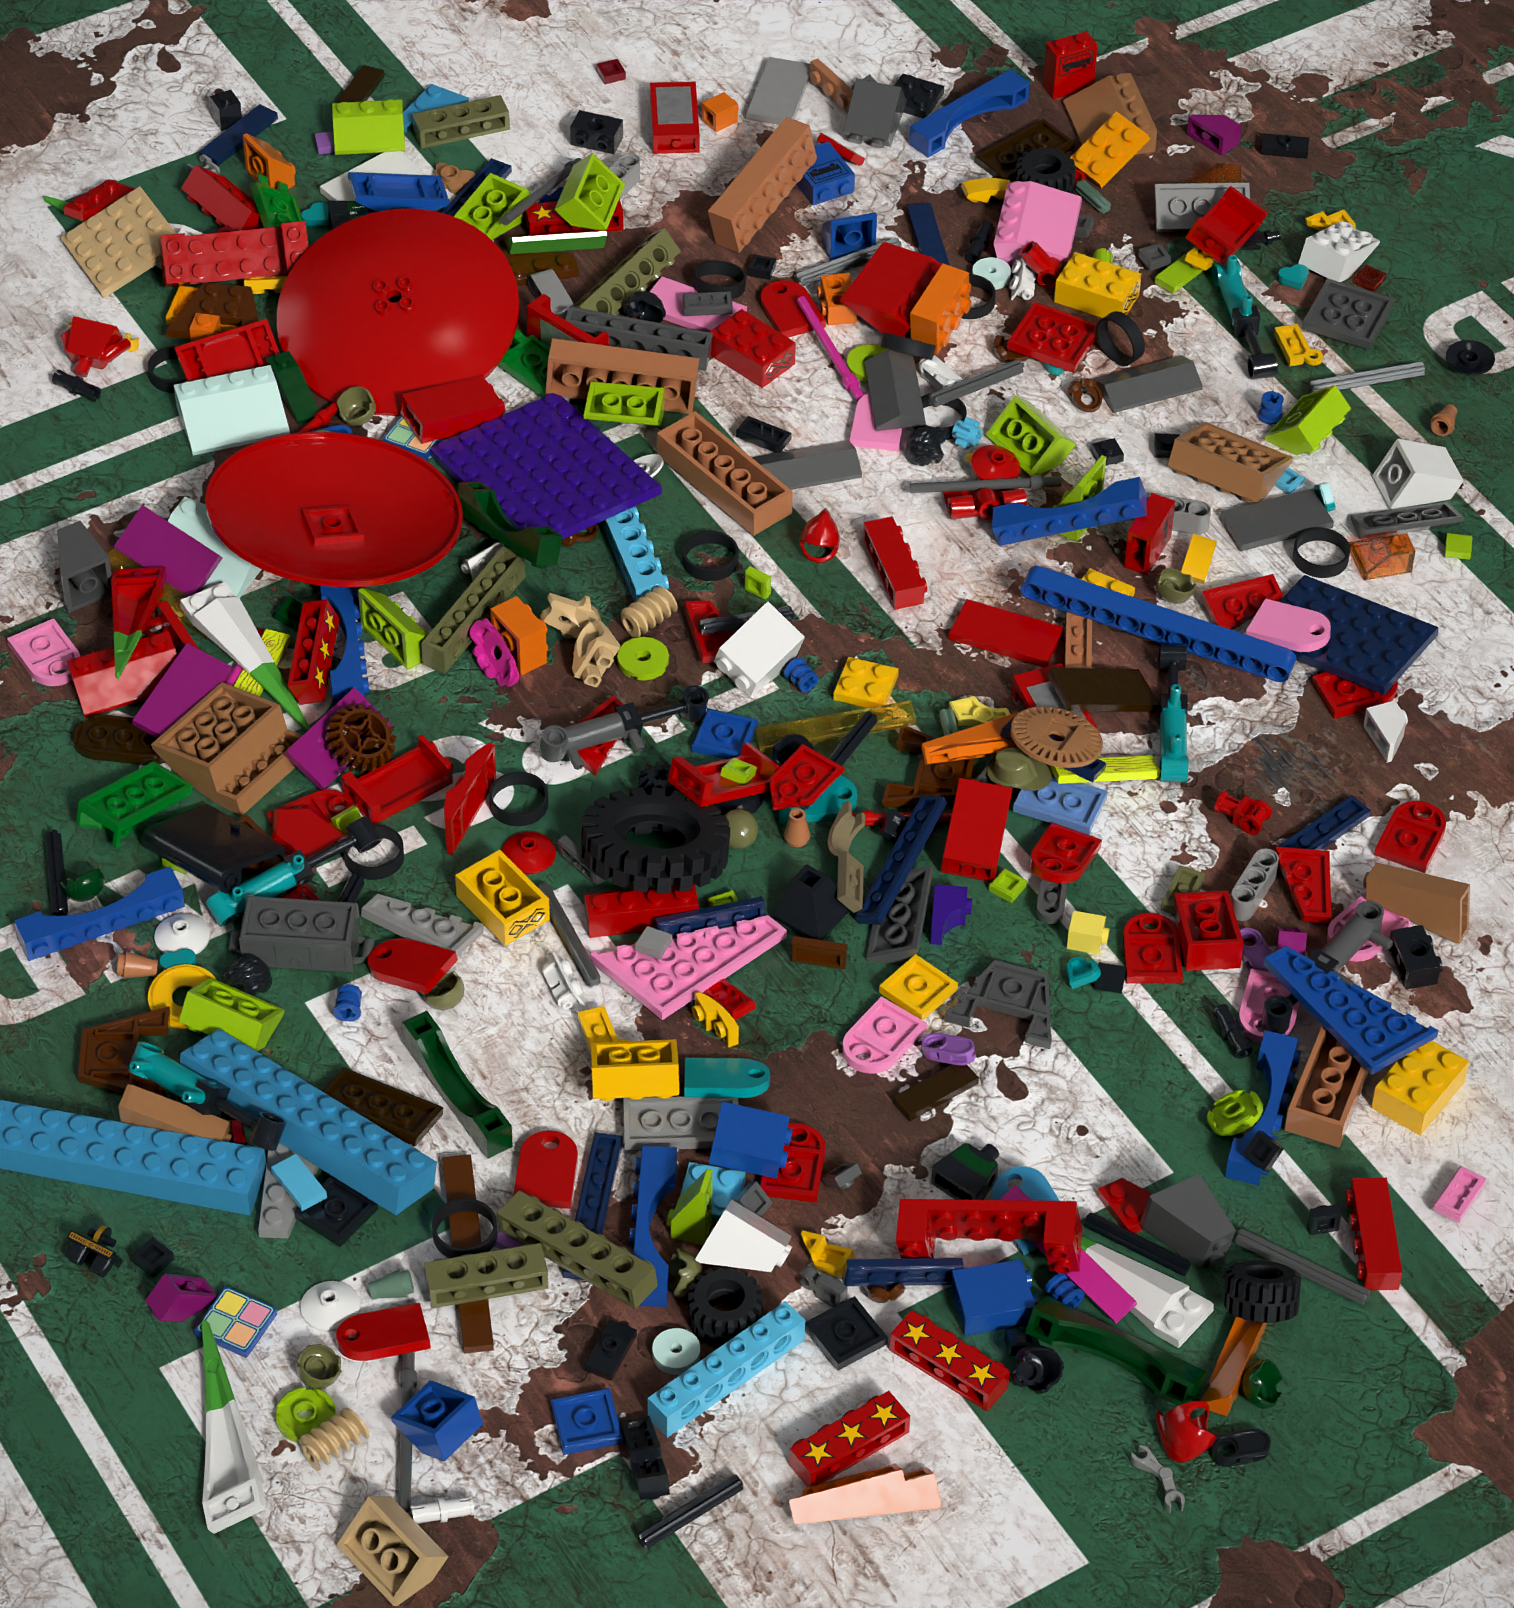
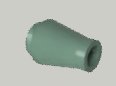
M399 1269L368 1283L372 1300L378 1298H407V1294L414 1293L409 1270L402 1271Z

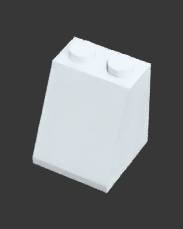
M1403 439L1395 441L1372 475L1390 509L1449 500L1464 481L1446 447Z
M767 602L719 648L714 663L717 664L721 672L726 673L735 682L741 691H744L751 697L781 674L786 666L796 658L805 637L777 609Z
M731 1199L695 1260L705 1264L771 1272L775 1265L781 1268L792 1249V1246L788 1244L792 1236Z

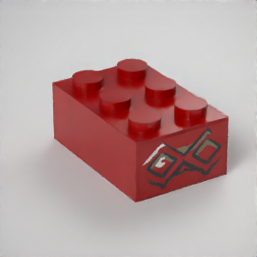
M743 309L709 332L713 333L711 356L761 388H764L795 365L796 342Z

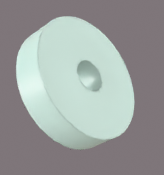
M988 257L980 259L974 264L972 274L988 279L994 285L995 290L1005 287L1010 282L1011 268L1002 259Z
M672 1328L665 1330L653 1342V1361L661 1371L680 1375L699 1362V1340L693 1333L685 1329ZM673 1350H679L680 1352H679V1353H674V1352H672V1351H673Z

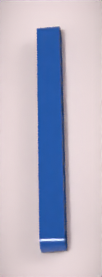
M1032 566L1029 569L1020 588L1021 593L1030 600L1162 644L1187 645V652L1275 682H1286L1296 662L1295 653L1288 648L1041 566Z

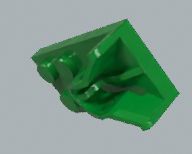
M153 761L79 800L76 823L80 827L101 830L105 828L110 829L114 832L113 847L119 849L120 840L127 837L134 830V825L191 795L193 785Z

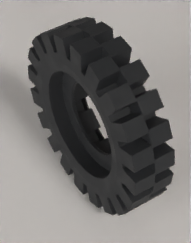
M643 787L630 788L629 796L622 790L610 793L609 799L604 796L594 801V806L589 805L585 810V816H583L581 858H584V863L590 870L596 869L595 875L603 880L613 877L612 884L623 888L630 882H634L633 890L647 892L650 885H655L657 893H670L671 885H674L679 892L692 890L693 884L698 887L709 884L710 878L717 879L722 874L723 869H726L730 842L729 821L725 815L721 816V810L716 806L700 807L691 799L687 801V796L678 790H674L671 796H665V788L652 787L651 795H647ZM652 830L662 831V834L677 839L680 836L683 837L685 843L676 848L654 849L628 842L626 835L631 832L634 835L652 833Z

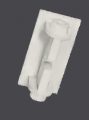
M1021 258L1014 262L1011 269L1013 278L1009 289L1012 290L1010 299L1012 301L1016 295L1024 300H1029L1034 296L1036 273Z
M935 355L932 360L922 359L918 364L922 372L921 376L937 390L963 381L958 374Z
M496 541L482 552L470 559L464 560L461 565L462 571L465 574L470 573L474 581L504 544Z
M553 952L555 961L545 963L542 972L551 989L554 988L552 992L558 1006L567 1010L576 1001L585 1006L581 997L584 991L577 979H572L571 974L574 973L572 966L566 958L561 960Z

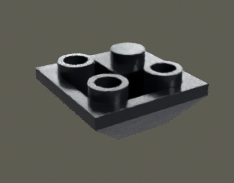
M806 864L790 881L774 914V919L807 938L823 940L851 910L837 899V887L831 878Z

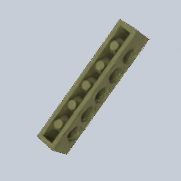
M665 228L651 234L572 307L619 315L618 309L623 308V303L635 292H643L647 289L646 283L652 282L661 276L660 270L671 266L676 261L674 257L681 250Z
M501 547L421 643L423 665L446 674L473 641L470 637L472 625L477 620H483L484 618L490 621V609L505 602L526 577L524 558L519 557L518 553L509 548Z
M519 1190L496 1213L500 1232L523 1245L541 1243L545 1258L634 1309L658 1287L655 1267L648 1260H641L632 1255L625 1247H618L608 1241L602 1234H595L579 1221H573L565 1217L558 1209H551L544 1205L535 1196H528Z

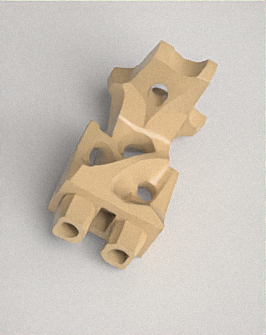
M549 593L547 597L550 606L542 611L540 614L541 619L546 624L561 630L564 638H576L573 652V675L583 680L587 685L598 687L605 670L610 668L614 662V656L620 648L619 642L601 621L600 614L591 605L589 596L585 595L582 600L575 601ZM560 616L567 617L569 620L562 621Z

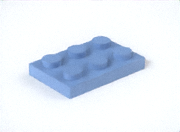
M1051 774L1052 779L1049 785L1044 789L1037 791L1021 789L1014 803L1013 812L1048 823L1053 822L1088 835L1092 831L1108 794L1106 790L1083 783L1058 784L1053 774Z

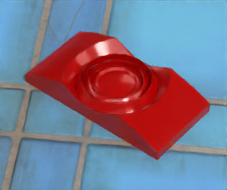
M267 319L174 348L187 382L267 366L266 358L280 353Z
M488 743L465 760V773L459 777L455 786L446 792L444 818L447 854L453 855L486 800L491 785L496 780L495 744Z

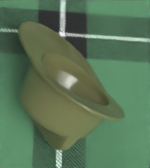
M1008 747L998 751L996 758L987 768L988 777L995 784L1023 790L1037 791L1044 789L1052 779L1051 771L1046 764L1030 758L1019 747Z

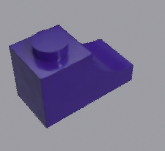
M935 885L931 944L942 945L943 938L949 930L959 925L965 926L966 914L971 915L972 898H967L968 887Z

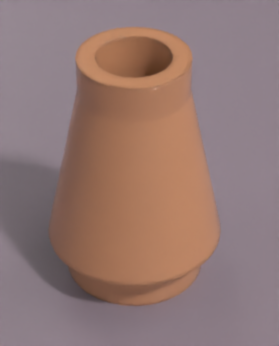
M1445 405L1442 410L1432 417L1430 425L1436 435L1446 436L1453 432L1457 415V408L1454 405Z
M800 808L790 811L783 834L787 844L791 847H802L810 839L806 813Z
M126 951V954L119 953L117 975L123 976V979L147 976L156 977L158 960H152Z

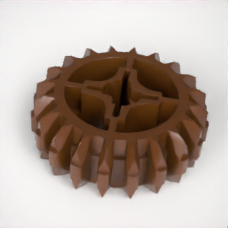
M362 702L356 706L351 703L345 708L338 709L336 714H333L329 719L330 721L325 729L327 734L324 740L329 742L327 750L334 751L332 759L339 758L341 760L340 767L346 764L349 766V771L357 768L359 774L366 770L368 772L374 771L376 768L384 766L391 759L396 747L393 743L396 741L397 736L391 734L394 731V726H387L389 717L383 719L380 716L381 710L375 713L372 711V705L364 709ZM347 723H359L360 725H359V726H355V725H352V724H351L350 726H348V725H345V724H347ZM362 751H367V752L374 751V752H376V753H373V754H363V753H361V752H362Z

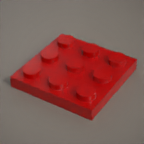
M1034 302L1009 338L1006 349L1074 373L1097 338V324Z

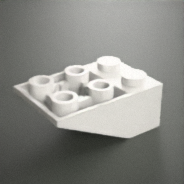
M1338 222L1306 238L1298 264L1305 265L1308 269L1328 279L1342 282L1353 275L1379 245L1380 240L1373 238V235L1369 232L1353 228L1348 222Z

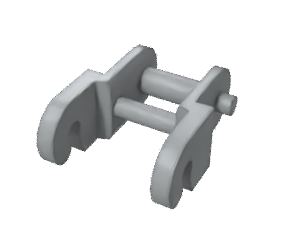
M204 154L199 157L200 162L205 163L203 168L220 174L219 167L212 163L211 158ZM191 164L185 165L186 172L190 171L191 173L194 166Z

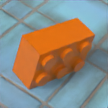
M943 263L910 313L911 339L935 345L934 354L938 355L942 347L947 346L952 331L958 329L961 317L970 310L972 301L969 299L971 290L969 272Z

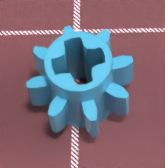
M965 417L964 421L958 420L952 431V436L957 438L955 444L967 449L970 448V445L977 446L983 435V430L978 428L980 422Z

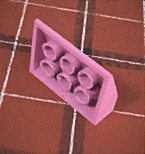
M1032 181L1008 183L994 239L997 258L1004 260L1009 265H1013L1016 260L1021 259L1019 256L1021 249L1027 243L1034 241L1050 257L1057 258L1061 262H1068L1082 203L1081 196Z

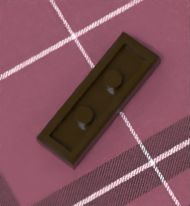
M363 65L336 103L367 101L384 78V70Z
M952 1064L893 1097V1104L910 1122L979 1084V1077L968 1065Z

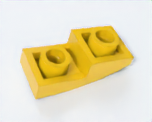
M980 178L965 181L961 187L968 200L976 203L979 201L988 203L991 195L996 199L1002 200L1005 197L1007 185L1011 181L998 178Z
M1193 534L1181 572L1184 575L1190 574L1192 581L1204 584L1217 541Z
M701 992L695 993V1006H692L695 1020L697 1022L701 1021L706 1031L715 1029L718 1038H723L728 1048L738 1045L739 1026L733 1017L709 996Z

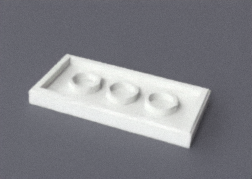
M400 151L384 152L348 171L423 175V170ZM348 172L320 186V193L330 201H355L348 180Z

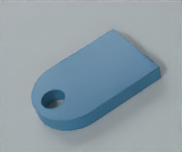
M1027 1166L1014 1167L1003 1172L997 1178L992 1188V1200H1000L1011 1190L1007 1187L1008 1182L1012 1179H1020L1022 1184L1019 1188L1031 1200L1060 1201L1045 1176L1040 1171ZM1028 1239L1014 1240L1024 1256L1038 1249Z

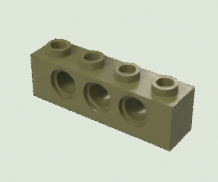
M501 95L412 114L413 133L421 149L510 130L509 110Z
M541 1243L524 1244L520 1247L495 1249L478 1254H465L460 1257L436 1259L424 1263L425 1282L431 1309L548 1289V1269Z

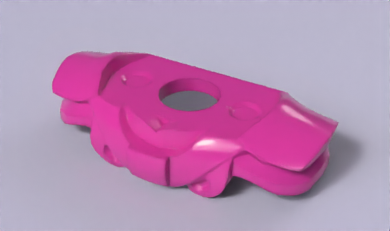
M487 618L477 620L470 628V637L476 644L472 652L476 656L479 667L489 678H496L499 686H513L519 680L515 659L497 628ZM496 645H499L502 650V656L499 660L494 655Z

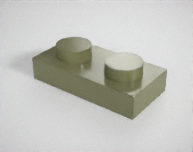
M1179 865L1162 901L1161 910L1176 915L1174 893L1199 892L1205 879V873Z

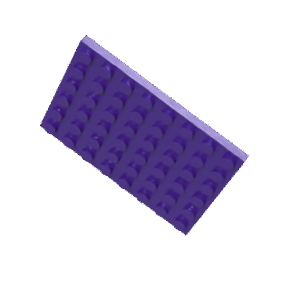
M548 394L539 400L505 413L503 416L464 431L429 448L430 456L458 483L482 482L493 489L503 512L518 528L523 530L527 527L549 526L561 534L562 539L662 494L661 485L589 420L584 419V416L567 400L557 394Z

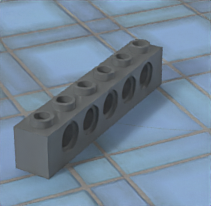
M570 306L565 318L566 321L593 337H597L603 331L609 334V346L700 358L698 370H707L711 357L713 333Z

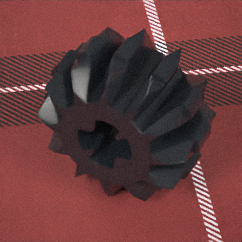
M657 761L655 766L647 764L645 770L640 771L638 788L643 787L647 795H651L652 787L665 788V796H671L674 790L678 789L668 782L671 768L669 762L660 765Z

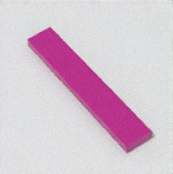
M1015 1185L1000 1200L1031 1199ZM1044 1240L1041 1242L1030 1241L1046 1256ZM1081 1248L1080 1272H1070L1065 1275L1079 1289L1083 1290L1085 1295L1104 1314L1117 1324L1137 1305V1302Z

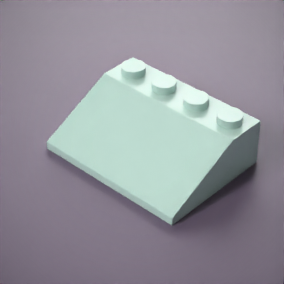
M271 365L174 385L176 407L193 456L290 434Z
M184 497L171 513L168 520L169 523L223 557L201 590H206L226 582L235 596L240 598L262 569L240 558L219 539L208 521L205 504Z

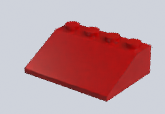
M883 241L839 301L882 334L885 332L904 337L911 328V311L942 264L930 256Z

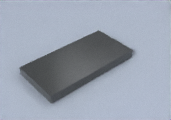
M1313 488L1221 511L1220 519L1240 551L1296 538L1302 532L1312 528L1331 529L1334 524L1333 519Z

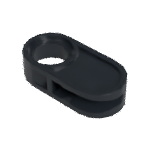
M1259 1429L1222 1434L1217 1436L1211 1447V1458L1217 1465L1222 1467L1259 1462L1268 1456L1271 1440L1266 1432ZM1220 1446H1229L1233 1449L1234 1453L1225 1456L1220 1454L1217 1449Z

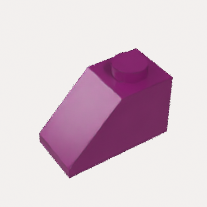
M1192 114L1188 117L1187 135L1222 156L1240 144L1242 125L1225 115Z
M1276 926L1275 952L1288 946L1305 956L1307 932L1303 928Z
M164 1274L145 1301L153 1310L152 1314L162 1322H182L211 1306L218 1295L205 1278Z

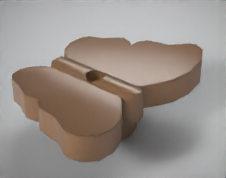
M442 162L436 164L434 176H441L445 189L454 194L461 191L476 175L473 171L459 170L456 166Z

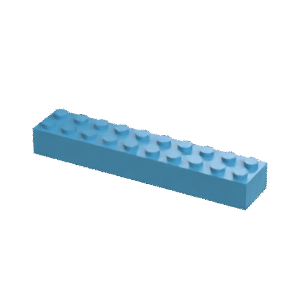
M217 1029L180 1053V1064L208 1080H217L231 1088L226 1101L258 1118L260 1112H267L284 1119L287 1123L279 1141L280 1144L394 1215H398L434 1189L437 1166L435 1160L223 1030Z
M0 1100V1169L251 1215L266 1173L265 1149Z

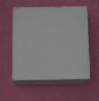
M647 926L635 944V951L661 959L672 943V934Z

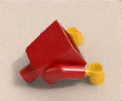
M75 316L72 322L68 323V328L61 334L64 351L68 354L71 361L76 363L73 372L80 377H87L91 367L102 370L123 352H133L139 349V338L131 339V334L129 333L125 334V338H123L117 326Z

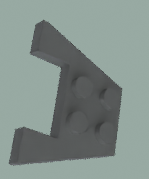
M994 960L974 981V986L958 998V1003L953 1008L950 1007L946 1011L945 1022L969 1028L977 1007L990 1009L1031 1020L1032 1022L1026 1035V1043L1050 1049L1052 1034L1048 974Z

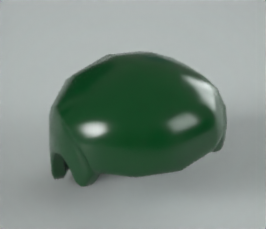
M98 868L86 872L79 878L72 879L69 877L66 882L61 881L60 883L71 900L84 902L93 899L102 891L105 877Z
M1269 1359L1250 1365L1242 1375V1388L1247 1400L1257 1408L1267 1409L1274 1407L1278 1398L1282 1396V1393L1277 1392L1276 1389L1277 1384L1282 1380V1374Z

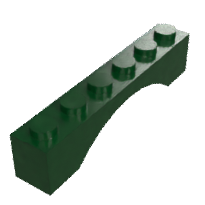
M459 482L458 496L462 505L464 520L475 524L477 529L485 531L492 539L500 541L504 544V547L512 549L518 553L519 557L531 562V565L534 567L546 568L547 565L558 564L562 541L561 534L549 526L527 527L523 530L518 528L503 512L493 489L482 482Z
M424 1011L403 1021V1040L405 1046L487 1159L512 1148V1125L498 1106L488 1102L470 1083L453 1056L440 1027L429 1012Z
M1049 1296L1043 1298L1033 1307L1025 1331L1026 1334L1051 1346L1083 1351L1113 1362L1141 1379L1159 1398L1176 1406L1193 1402L1199 1397L1207 1374L1205 1370Z

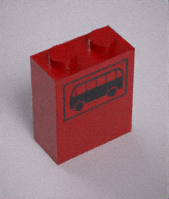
M1087 31L1046 42L1043 87L1052 99L1075 94L1094 84L1098 44Z
M1151 493L1147 500L1146 516L1136 518L1128 530L1124 568L1148 576L1171 538L1175 500Z

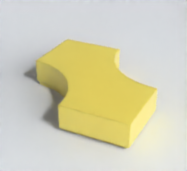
M975 696L949 702V708L954 711L957 726L974 727L1011 715L1007 708L997 709L985 706Z

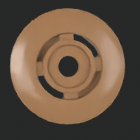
M1047 706L1028 708L1019 712L1011 724L1012 739L1020 750L1031 758L1051 766L1062 768L1086 766L1096 761L1102 751V737L1093 724L1080 715L1065 709ZM1057 734L1061 736L1064 740L1055 741L1051 739L1049 735Z

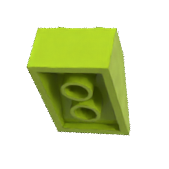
M490 173L454 217L475 226L492 240L518 226L525 219V212H523L508 225L501 223V217L530 195L529 189Z
M1101 455L1074 484L1070 491H1065L1061 502L1052 508L1079 503L1103 491L1106 457ZM1087 528L1061 533L1060 535L1077 542Z

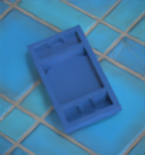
M348 172V180L355 201L379 212L391 208L434 211L449 205V199L441 176Z

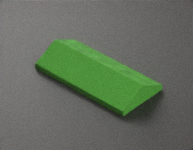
M607 231L508 237L505 240L510 254L604 248Z

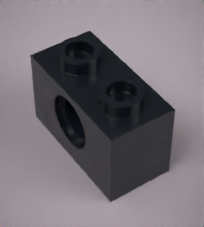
M579 110L570 126V145L615 154L623 139V119Z
M1423 925L1391 930L1390 939L1393 940V945L1388 950L1405 990L1437 984L1439 973L1443 970L1442 960L1440 956H1436L1433 950L1432 937L1426 934Z

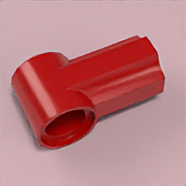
M1031 241L1021 249L1019 256L1038 275L1037 282L1041 287L1046 289L1055 288L1056 280L1062 272L1063 264L1059 259L1050 257L1037 242Z

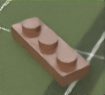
M818 58L811 61L809 73L811 82L818 86L827 97H830L839 108L848 114L853 89Z
M1066 612L1065 668H1091L1092 620Z

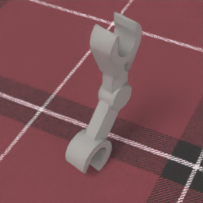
M1139 1445L1138 1453L1145 1458L1140 1459L1131 1453V1464L1158 1477L1166 1495L1164 1508L1168 1513H1171L1172 1506L1170 1501H1177L1180 1504V1510L1183 1511L1185 1497L1176 1490L1172 1478V1470L1158 1463V1460L1148 1447Z

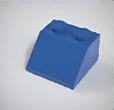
M876 212L829 220L823 223L822 243L830 260L876 244Z
M431 1380L391 1417L395 1426L422 1454L443 1462L483 1425L474 1396Z

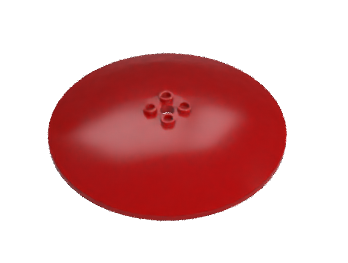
M392 209L374 212L357 217L329 231L310 246L298 259L288 274L279 297L277 307L278 338L282 351H289L299 365L309 389L317 396L333 403L345 390L361 386L370 391L375 401L376 411L374 415L401 416L402 394L483 375L486 379L493 372L508 351L516 332L520 310L518 287L512 267L500 248L486 234L464 220L448 214L424 209ZM393 296L401 297L398 302H389V299Z
M338 432L286 434L251 444L231 455L216 469L208 483L205 498L206 514L213 531L240 558L264 571L283 578L330 587L382 585L412 577L429 569L452 550L459 538L463 518L462 505L453 485L429 462L408 450L385 441Z

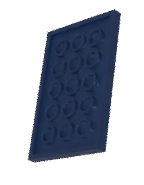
M1304 575L1279 601L1319 612L1327 617L1331 625V636L1328 643L1322 648L1311 652L1293 651L1296 655V660L1383 695L1388 692L1438 636V627L1307 575Z

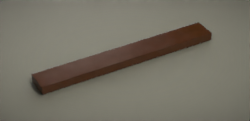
M471 1154L442 1157L447 1203L462 1198L476 1199ZM463 1211L449 1216L453 1247L470 1248L482 1243L478 1213ZM488 1299L459 1304L464 1354L493 1351L494 1343Z

